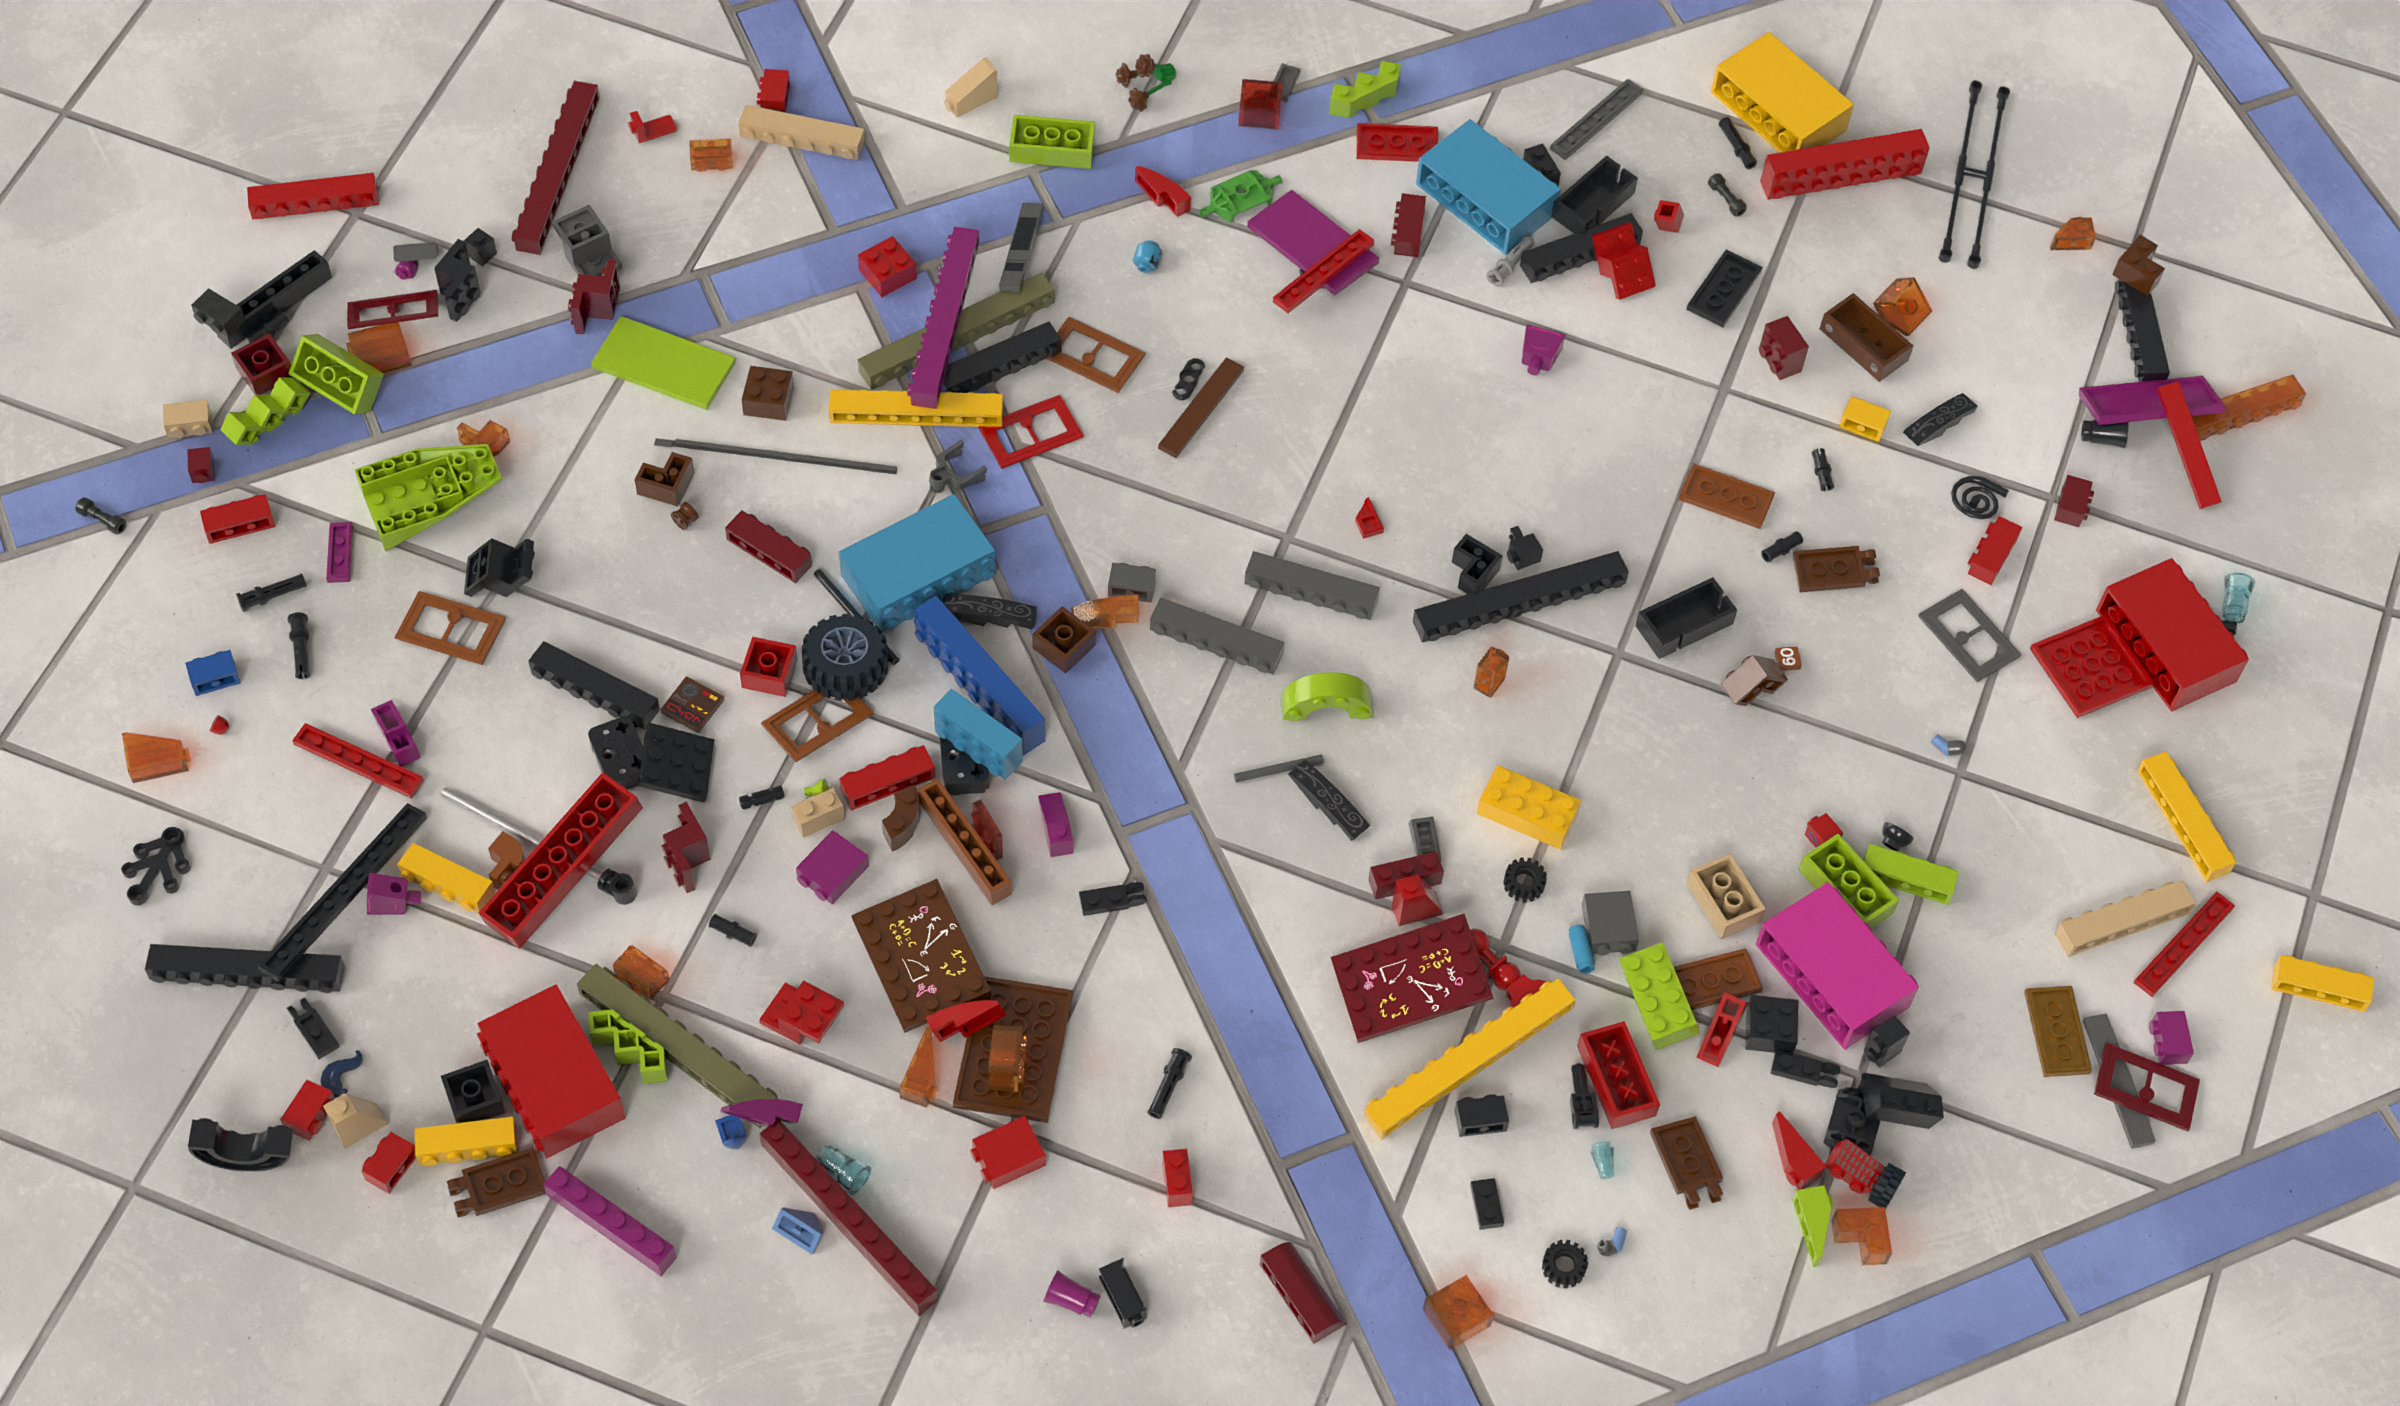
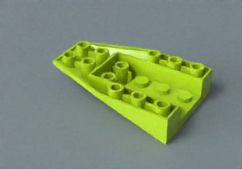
M488 444L417 448L354 469L385 551L445 519L502 480Z

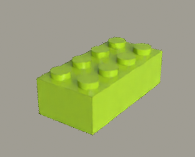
M1014 114L1009 143V162L1091 169L1095 141V121Z
M319 334L303 335L301 337L288 373L354 415L371 411L384 375L379 370Z
M1836 834L1803 856L1798 870L1813 887L1818 889L1829 882L1833 888L1839 890L1844 901L1855 909L1857 916L1867 923L1871 929L1894 914L1899 899L1839 834Z
M1663 942L1619 959L1655 1051L1700 1034L1692 1010Z

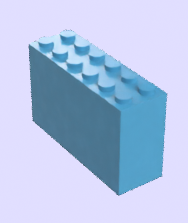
M1471 119L1419 158L1416 185L1505 255L1524 236H1531L1552 219L1553 204L1560 196L1561 191L1557 184L1543 176L1540 171L1530 166L1526 160L1521 159L1509 147L1503 145L1495 136L1490 135Z
M955 494L839 551L841 577L873 623L882 632L892 630L898 624L915 618L914 609L934 596H937L943 602L945 594H959L963 591H968L982 581H988L996 575L994 548Z

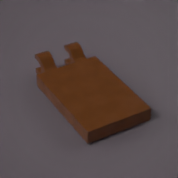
M1859 546L1793 551L1799 593L1865 587L1866 582L1870 584L1879 583V568L1863 569L1862 563L1868 566L1875 565V549L1860 551Z
M1696 1116L1651 1128V1137L1677 1195L1684 1193L1688 1209L1691 1210L1699 1207L1697 1202H1700V1197L1696 1189L1707 1187L1711 1203L1721 1201L1720 1196L1723 1195V1192L1718 1183L1722 1182L1723 1176Z
M533 1147L462 1169V1177L447 1181L450 1196H456L465 1189L468 1190L470 1198L454 1202L458 1218L466 1216L473 1210L476 1216L546 1194L543 1185L545 1180Z

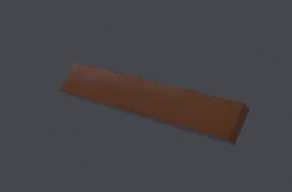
M1226 357L1158 444V449L1177 458L1244 372V366Z

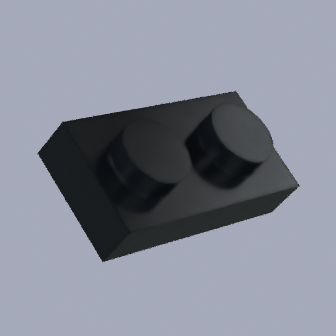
M1495 1178L1471 1181L1470 1188L1479 1230L1503 1227L1504 1219Z

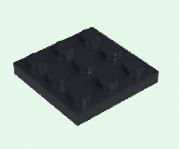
M649 722L645 730L638 786L704 803L707 799L714 739Z

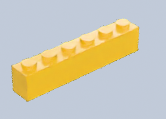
M2167 751L2143 759L2137 772L2205 881L2208 882L2231 873L2236 864L2235 856L2228 850L2222 835L2216 831L2210 816L2204 812L2198 797L2192 793L2186 778L2180 774L2174 759L2170 758Z

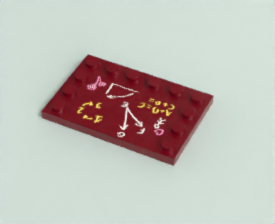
M1465 913L1330 957L1358 1043L1494 999Z

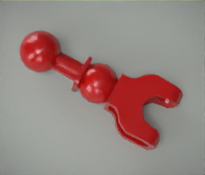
M1476 928L1470 929L1480 960L1489 968L1487 977L1489 979L1492 978L1496 988L1506 991L1505 996L1513 1008L1521 1004L1520 1001L1530 993L1534 995L1540 991L1539 988L1547 981L1532 980L1524 974L1521 976L1519 968L1515 964L1507 962L1508 958L1506 956L1499 959L1489 949L1490 941L1484 931Z

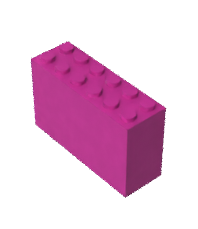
M1829 882L1764 922L1755 944L1844 1050L1872 1033L1873 1029L1893 1015L1898 1016L1910 1008L1919 988L1915 978L1912 975H1908L1902 968L1901 962L1889 953L1884 942L1876 938L1870 926L1857 916L1855 909L1844 901L1839 890L1833 888Z

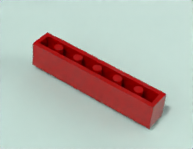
M374 173L247 187L248 208L252 220L379 205L378 186Z

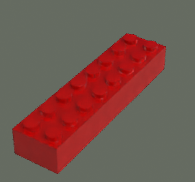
M1917 129L1768 154L1760 182L1767 200L1828 189H1839L1852 185L1857 186L1887 179H1897L1905 176H1915L1922 174L1930 146L1923 130Z
M602 772L478 912L485 924L520 949L643 809L637 796Z

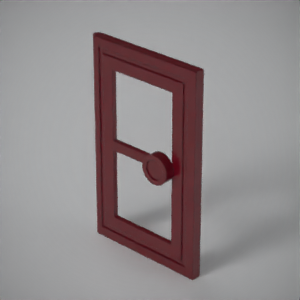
M437 290L347 302L348 329L439 317ZM426 300V312L395 316V313L400 312L398 304ZM388 306L387 312L391 314V317L360 321V309Z
M2106 1042L2094 1095L2188 1132L2191 1126L2200 1079ZM2116 1058L2148 1071L2145 1087L2139 1091L2140 1098L2110 1087ZM2153 1073L2185 1085L2179 1113L2149 1102L2155 1096L2154 1091L2150 1088Z

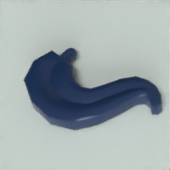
M359 1050L355 1051L356 1056L354 1058L332 1062L322 1071L321 1086L331 1090L334 1097H339L341 1093L348 1092L347 1089L342 1088L340 1076L347 1071L360 1067L363 1057Z

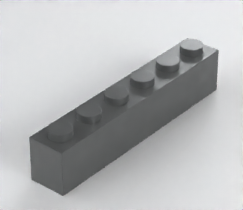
M1253 551L1245 571L1244 584L1252 588L1264 589L1273 594L1291 597L1297 601L1302 600L1318 607L1323 606L1339 613L1351 614L1359 619H1372L1379 598L1380 587Z
M1161 597L1150 617V630L1156 634L1171 637L1180 643L1193 645L1199 650H1207L1221 658H1229L1240 665L1251 666L1262 673L1274 675L1284 653L1285 642Z

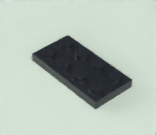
M1726 249L1687 304L1686 310L1724 328L1761 274L1763 267Z

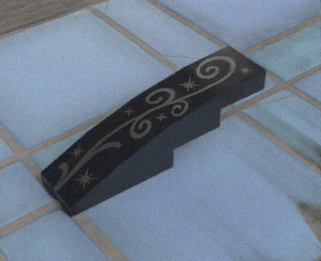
M1961 393L1919 418L1907 427L1903 433L1917 446H1920L1942 436L1946 429L1959 424L1963 417L1974 413L1978 406L1964 393Z
M945 594L943 604L959 620L980 626H985L987 622L1006 628L1013 624L1032 630L1035 626L1036 606L975 595Z
M1304 760L1288 773L1316 810L1320 808L1332 824H1338L1351 841L1370 827V824L1349 800L1308 761Z

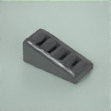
M1434 817L1411 819L1408 824L1416 856L1422 855V853L1437 851L1441 862ZM1427 827L1428 831L1418 832V828ZM1429 836L1430 839L1420 840L1419 837ZM1432 844L1430 848L1421 849V845Z

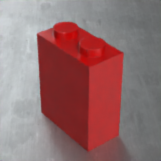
M1025 1116L972 1139V1149H970L972 1158L975 1163H980L983 1168L980 1170L985 1183L990 1182L993 1189L1046 1166V1155Z

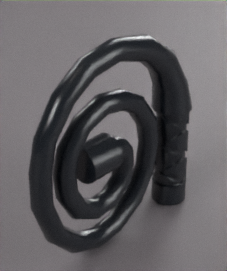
M1967 476L1954 484L1951 497L1956 508L1963 514L1971 518L1988 519L1994 516L1999 508L1998 500L1991 491L2006 498L2009 490L1987 480L1985 477ZM1975 483L1980 486L1970 487L1962 493V503L1968 509L1966 510L1959 504L1956 492L1963 484ZM1973 491H1980L1987 494L1993 501V510L1988 514H1975L1984 513L1988 511L1990 508V501L1986 496L1978 494L1976 496H1973L1968 504L1966 500L1967 495ZM1981 499L1985 501V507L1976 508Z

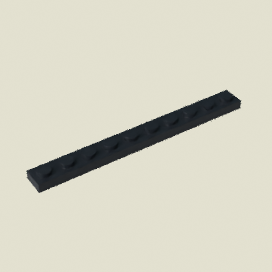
M407 803L258 965L259 972L279 981L368 884L369 873L377 874L427 819L426 812Z

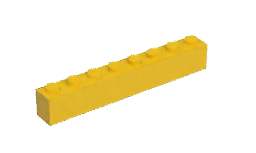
M838 389L830 390L828 411L830 423L1002 427L1003 394L941 392L937 409L911 405V396H907V391Z

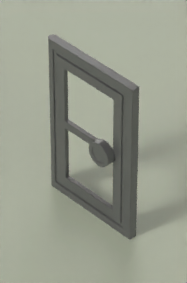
M1963 589L1953 593L1918 615L1977 683L2022 656ZM1961 603L1981 626L1969 633L1959 631L1954 638L1936 617ZM1985 630L2004 652L1979 666L1960 644L1968 643L1970 637Z

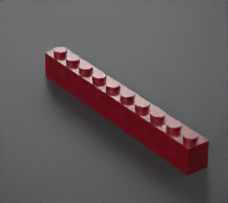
M573 81L572 87L567 90V100L565 104L561 105V115L555 121V131L549 137L548 149L543 152V162L537 168L536 180L531 183L530 195L525 199L523 213L519 214L517 229H514L512 232V242L515 244L516 251L540 255L552 221L555 218L600 99L598 85Z
M779 1119L759 1133L762 1147L918 1316L938 1301L937 1289Z

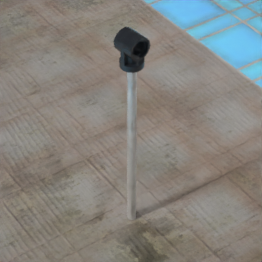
M444 788L441 792V796L535 847L542 841V839L447 788ZM591 867L586 873L598 880V889L613 896L617 903L626 905L635 900L637 891L632 877L628 874H619L610 868L601 872L594 867ZM623 887H628L624 891H619Z

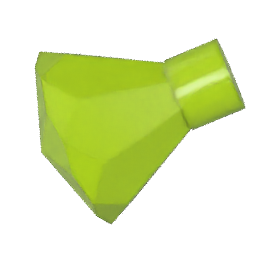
M824 778L811 787H805V796H816L829 790L827 780Z

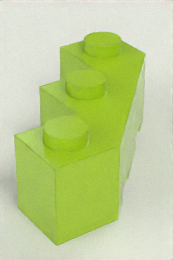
M1381 60L1378 75L1358 72L1354 87L1334 83L1329 115L1350 118L1363 108L1367 110L1379 104L1380 100L1395 96L1400 79L1401 64Z
M279 377L270 395H254L245 412H229L220 430L235 445H253L259 440L258 436L263 432L267 431L270 433L284 423L283 418L289 414L294 416L300 412L310 392L295 378Z
M612 1009L588 1012L589 1035L592 1046L614 1044L618 1065L640 1063L643 1084L668 1082L664 1047L657 1042L654 1043L646 1037L645 1033L633 1024L626 1022Z

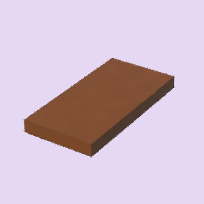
M1694 463L1681 491L1679 500L1761 529L1775 492Z
M1746 948L1674 967L1691 1010L1719 1004L1724 992L1734 997L1742 998L1761 993L1763 990Z

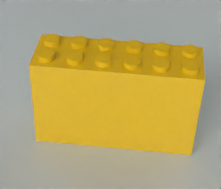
M1767 32L1718 64L1711 88V93L1779 153L1827 145L1847 131L1854 104L1848 98L1842 95L1834 86L1828 83L1819 73L1814 71L1805 61L1800 59L1770 32Z

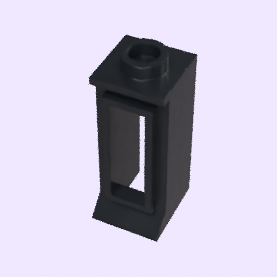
M1121 1258L1099 1268L1101 1274L1099 1280L1125 1329L1129 1326L1137 1327L1147 1319V1308H1144V1304L1126 1268H1123L1124 1258Z

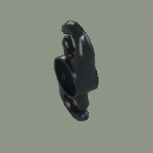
M1193 358L1188 360L1180 372L1179 381L1175 389H1183L1186 393L1180 395L1176 390H1173L1172 394L1176 399L1186 400L1190 398L1197 387L1199 375L1202 373V369L1205 368V364L1201 359ZM1199 364L1201 369L1195 370L1191 366ZM1191 376L1195 380L1193 382H1185L1183 378Z

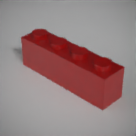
M924 745L912 747L907 752L897 756H889L884 761L876 764L871 763L863 769L844 774L839 778L840 789L852 811L891 796L898 791L936 778L935 766Z

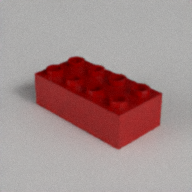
M1625 1021L1581 1033L1577 1048L1611 1129L1656 1117L1660 1102Z

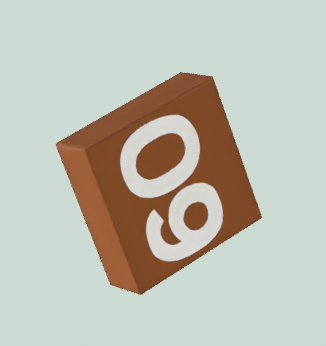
M1797 646L1775 648L1776 662L1782 671L1801 669L1802 664Z

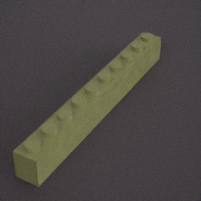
M1041 272L1024 280L1020 292L1001 291L963 309L952 351H957L966 344L976 342L987 334H992L1006 325H1011L1025 316L1028 317L1042 308L1049 307L1055 303V289ZM920 329L858 359V371L871 390L883 386L895 378L902 377L905 373L912 371L914 366L917 367V351L922 349L921 336L922 333H926L927 329Z
M595 964L577 983L579 994L601 1011L614 1010L626 1022L633 1024L645 1033L646 1037L654 1043L657 1042L664 1047L665 1056L668 1061L727 1105L757 1099H777L778 1096L772 1089L768 1087L766 1089L763 1088L753 1075H746L734 1061L730 1060L728 1062L724 1059L718 1049L705 1045L704 1040L695 1033L692 1035L680 1021L670 1019L664 1009L654 1007L645 995L635 993L626 981L622 980L620 982L607 967L602 968ZM753 1123L759 1129L762 1127V1125Z

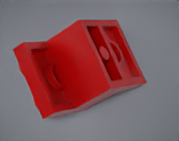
M1628 222L1592 235L1600 275L1612 279L1616 299L1621 300L1656 287L1648 247L1636 243L1632 223Z
M804 980L798 989L785 982L759 1021L760 1024L801 1045L806 1037L820 1043L845 1005L844 1001Z

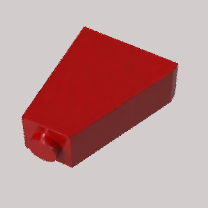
M1419 875L1396 880L1392 909L1399 926L1443 915V910L1435 891Z

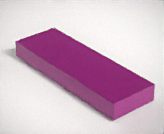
M352 522L330 523L327 583L350 582L353 540Z

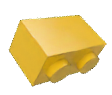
M1851 396L1842 415L1839 427L1879 442L1888 423L1891 411Z

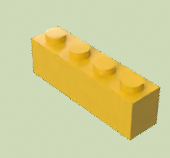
M415 843L411 844L397 864L402 878H406L410 883L416 882L428 892L434 891L440 894L448 902L454 901L459 903L463 909L469 912L475 911L478 913L495 894L493 881Z
M2280 955L2273 967L2271 990L2365 1012L2372 1002L2374 977L2367 976L2361 972L2346 971L2340 967L2321 965L2315 961L2296 959L2290 955Z
M514 1117L414 1128L415 1155L419 1165L434 1166L442 1162L459 1163L467 1159L484 1160L491 1156L504 1157L518 1152L517 1127Z

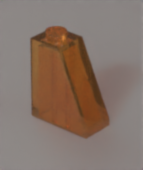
M128 732L122 733L127 770L133 783L189 771L190 751L188 748L184 749L181 740Z

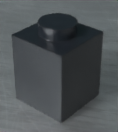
M477 228L464 240L469 258L482 267L497 254L494 238L480 228Z

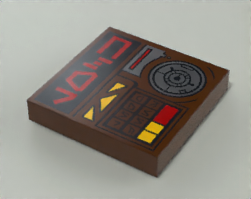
M686 676L660 710L663 715L700 733L723 703L724 696Z

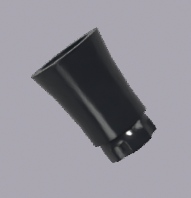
M2096 420L2083 421L2081 440L2125 449L2129 423L2098 425Z

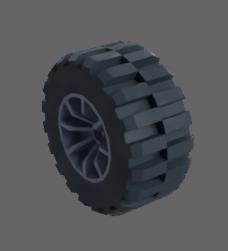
M842 614L839 617L832 615L829 616L828 620L822 619L817 622L818 626L814 625L808 630L809 634L805 635L802 645L803 674L807 683L812 685V689L817 693L822 692V696L829 699L830 697H835V700L842 701V699H848V701L855 700V697L863 698L867 696L869 691L873 693L878 689V685L883 683L885 675L888 673L887 640L885 635L882 634V630L877 625L873 626L872 621L868 619L863 620L858 615H854V617L849 616V614Z

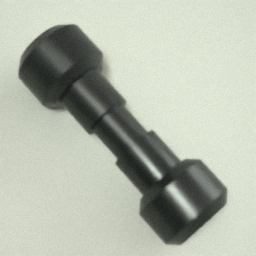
M1720 173L1712 175L1708 180L1710 188L1713 191H1718L1725 198L1729 205V211L1733 216L1744 214L1747 209L1744 201L1737 199L1729 191L1725 184L1726 180Z
M86 497L79 499L76 503L75 509L80 515L84 517L91 516L94 519L100 520L101 523L107 526L110 532L116 535L124 531L126 520L118 515L111 516L108 513L102 512L101 509L94 505L92 500Z

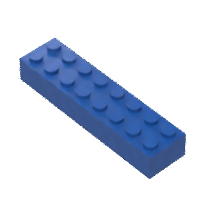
M934 596L915 608L914 624L916 631L914 633L918 641L924 642L927 645L930 654L941 661L943 669L955 677L957 685L968 692V696L974 704L978 703L985 713L1022 738L1023 756L1044 743L1045 717L940 599Z

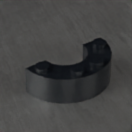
M208 1118L192 1119L188 1150L196 1159L222 1169L233 1171L271 1170L284 1165L289 1160L293 1129L284 1125H276L274 1127L268 1126L267 1130L261 1133L239 1134L235 1131L223 1129L219 1126L218 1122Z

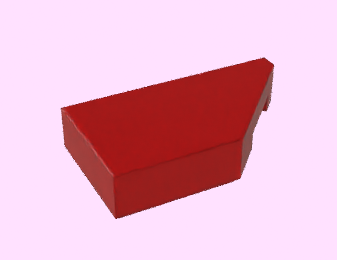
M1368 497L1365 499L1355 519L1363 539L1384 532L1382 523Z

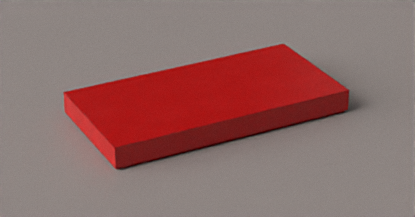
M1357 123L1356 159L1419 162L1421 156L1438 144V127Z

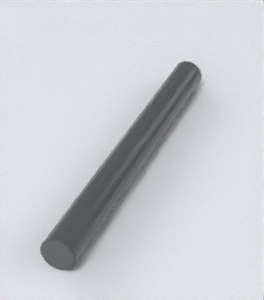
M1320 754L1235 773L1234 780L1235 782H1241L1290 771L1304 760L1308 761L1312 766L1324 763L1323 756Z

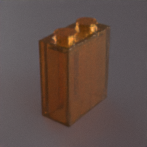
M399 322L347 333L350 341L346 343L348 352L380 372L386 373L412 366Z

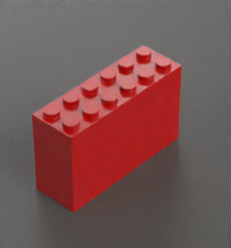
M2173 558L2107 586L2097 606V613L2100 616L2107 614L2154 681L2153 688L2171 712L2236 683L2249 661L2246 651L2235 641L2233 634L2222 624L2220 617L2213 612L2207 600L2200 595L2194 583L2187 578L2181 566Z
M557 984L477 1023L480 1032L476 1033L481 1043L480 1047L484 1055L488 1056L491 1062L490 1065L495 1075L499 1076L506 1095L509 1094L515 1112L520 1114L522 1124L526 1132L530 1133L537 1152H543L546 1159L626 1119L618 1092Z

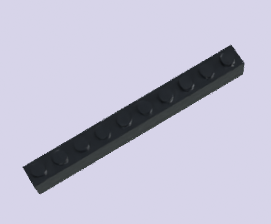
M1619 551L1415 609L1412 622L1422 643L1436 641L1441 637L1457 635L1461 631L1468 629L1474 630L1485 624H1495L1509 617L1515 618L1523 613L1536 612L1547 606H1557L1571 599L1578 600L1585 595L1598 594L1609 588H1619L1626 584L1629 571Z

